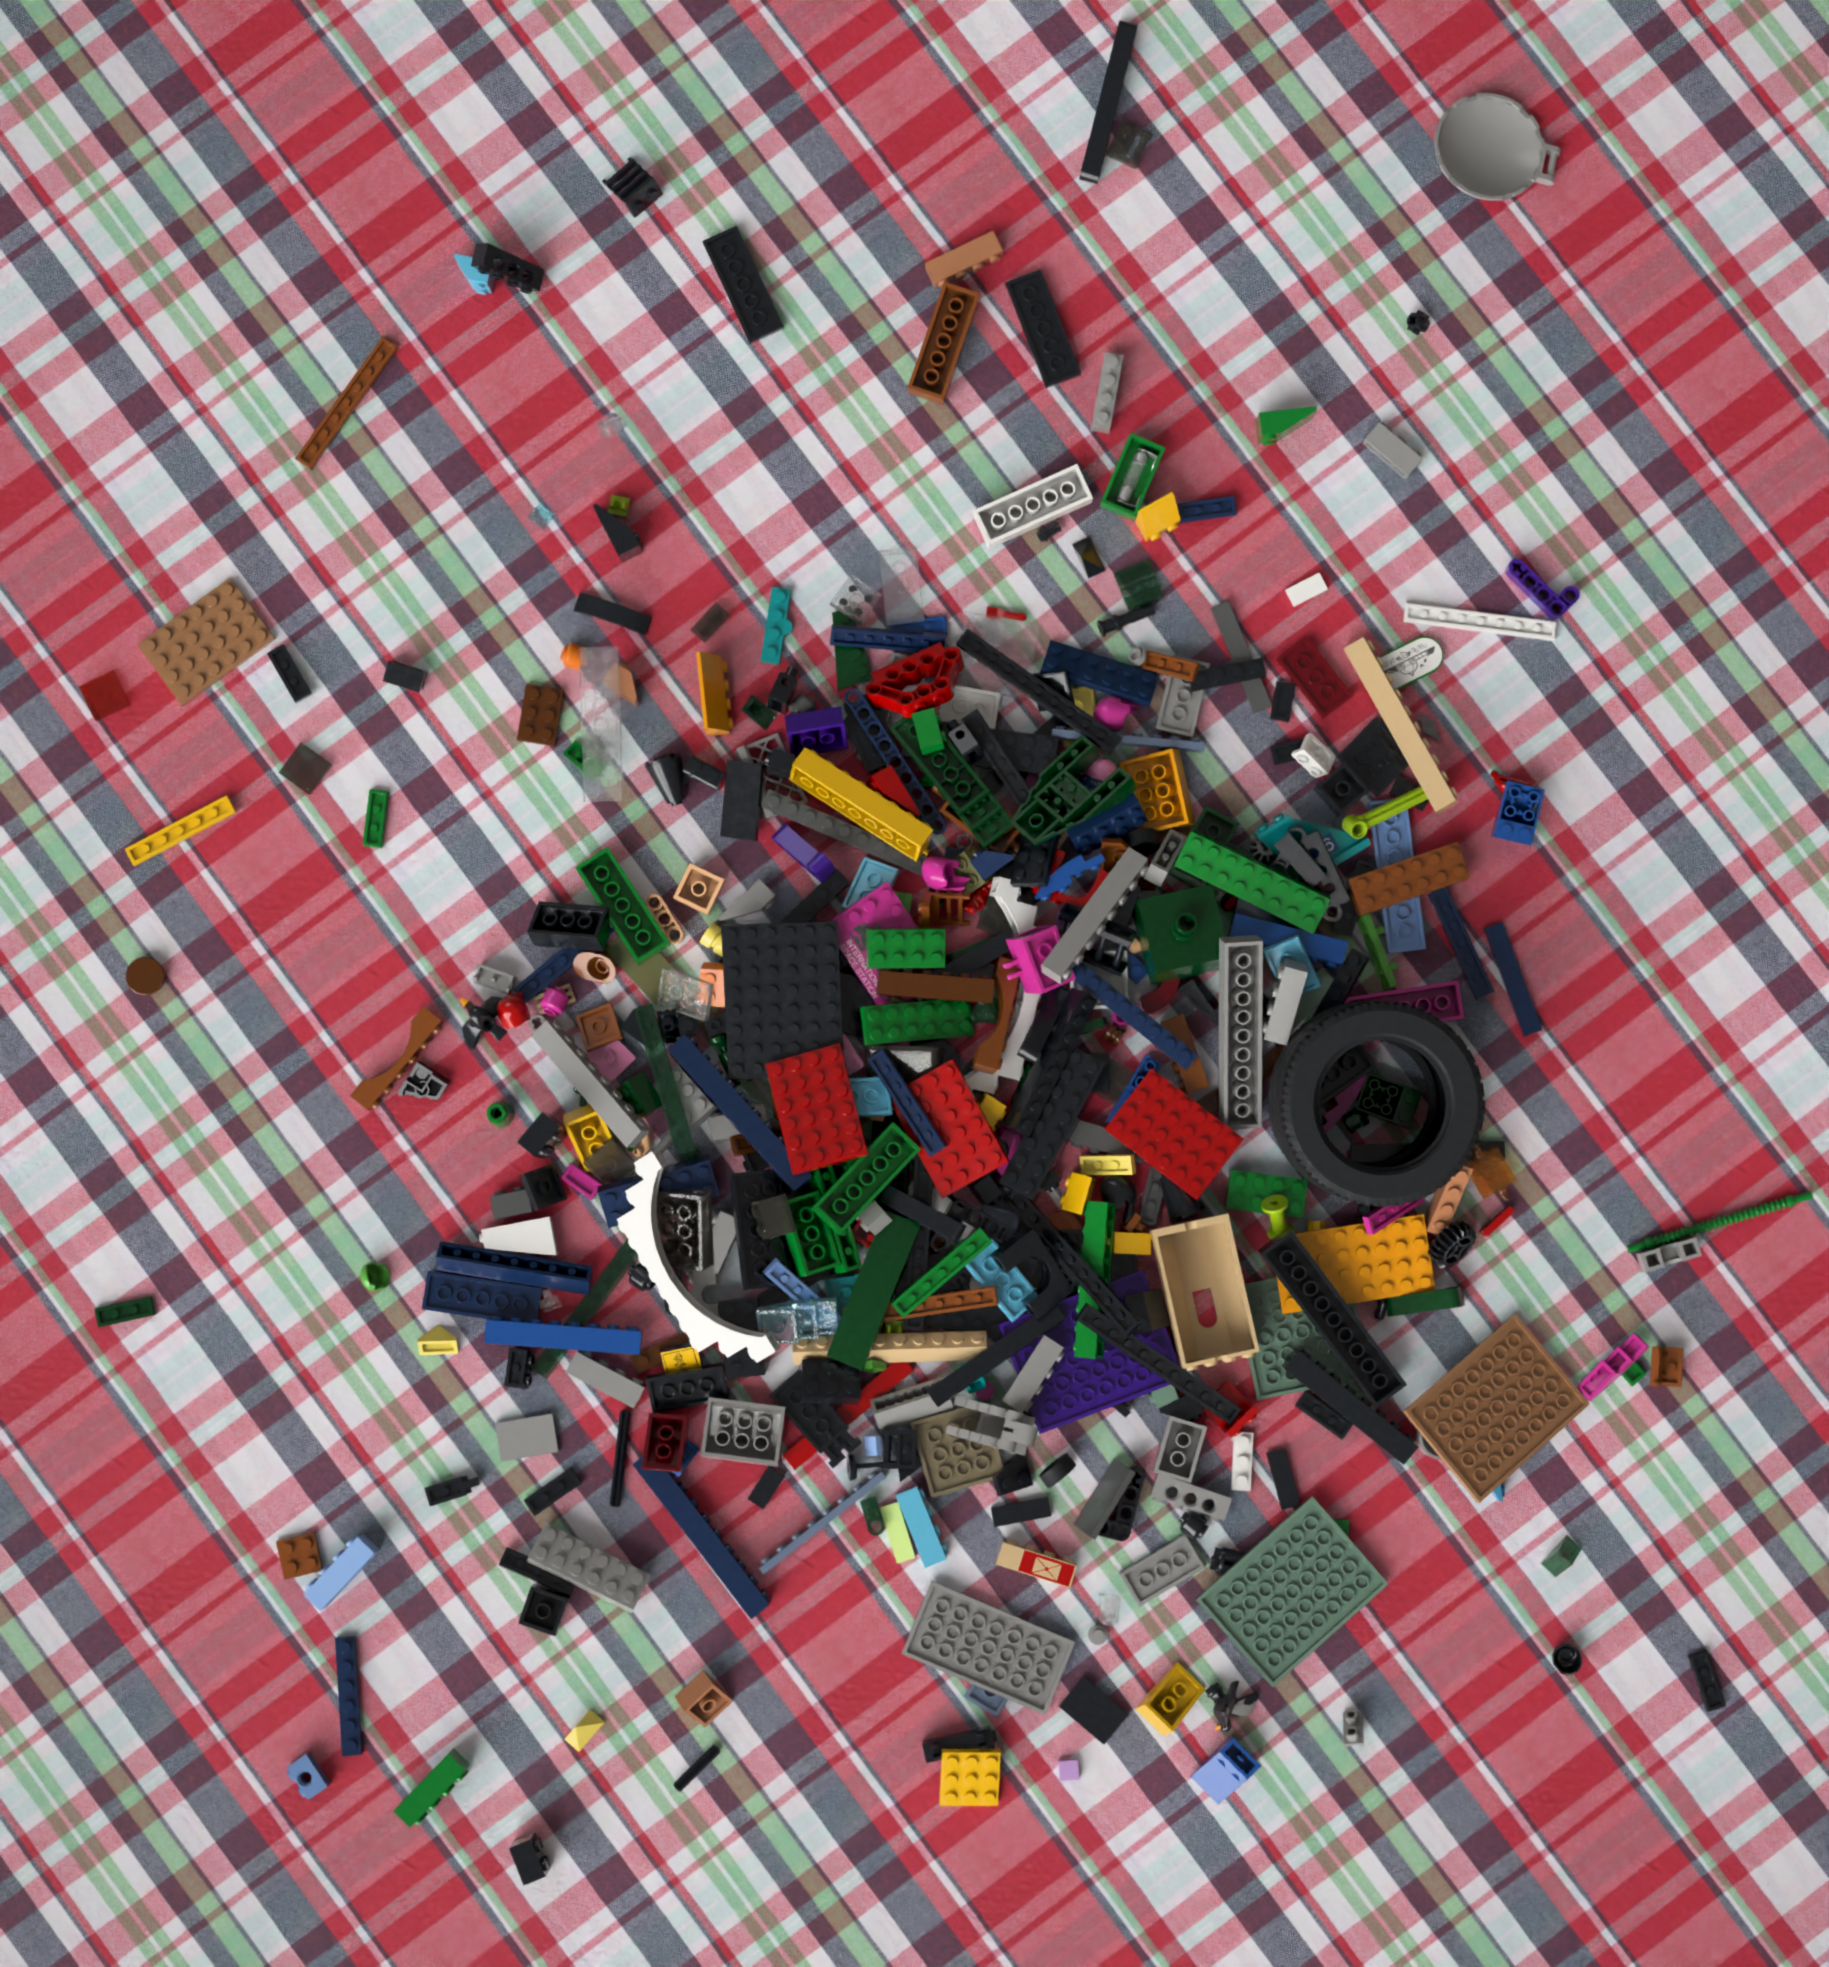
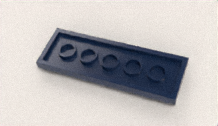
M1050 640L1040 671L1042 673L1067 670L1071 683L1150 707L1160 675Z
M428 1271L422 1309L483 1319L501 1316L505 1321H511V1317L523 1318L522 1322H530V1319H538L543 1288Z

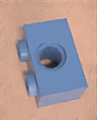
M310 1751L286 1767L289 1778L292 1781H296L299 1786V1793L302 1797H306L307 1800L331 1784ZM303 1772L311 1774V1781L303 1779Z

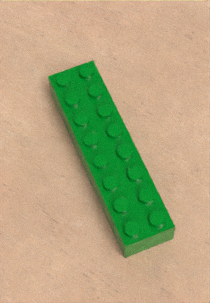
M1191 829L1174 863L1175 867L1314 934L1331 900L1330 896L1194 829Z

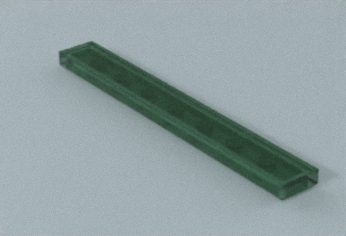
M651 1003L635 1008L634 1012L676 1155L679 1156L694 1151L696 1148L654 1006Z

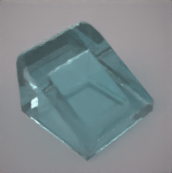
M539 504L528 515V519L544 530L555 514Z

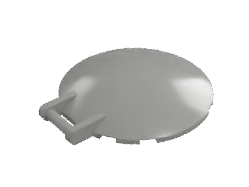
M1478 93L1475 96H1466L1456 101L1444 112L1437 125L1434 137L1436 159L1446 178L1462 192L1472 197L1489 201L1513 198L1526 191L1534 182L1548 186L1553 185L1555 166L1561 149L1545 143L1537 121L1532 114L1529 115L1522 108L1521 104L1508 97L1493 93ZM1549 155L1550 158L1547 167L1546 174L1542 173V170L1545 161V156Z

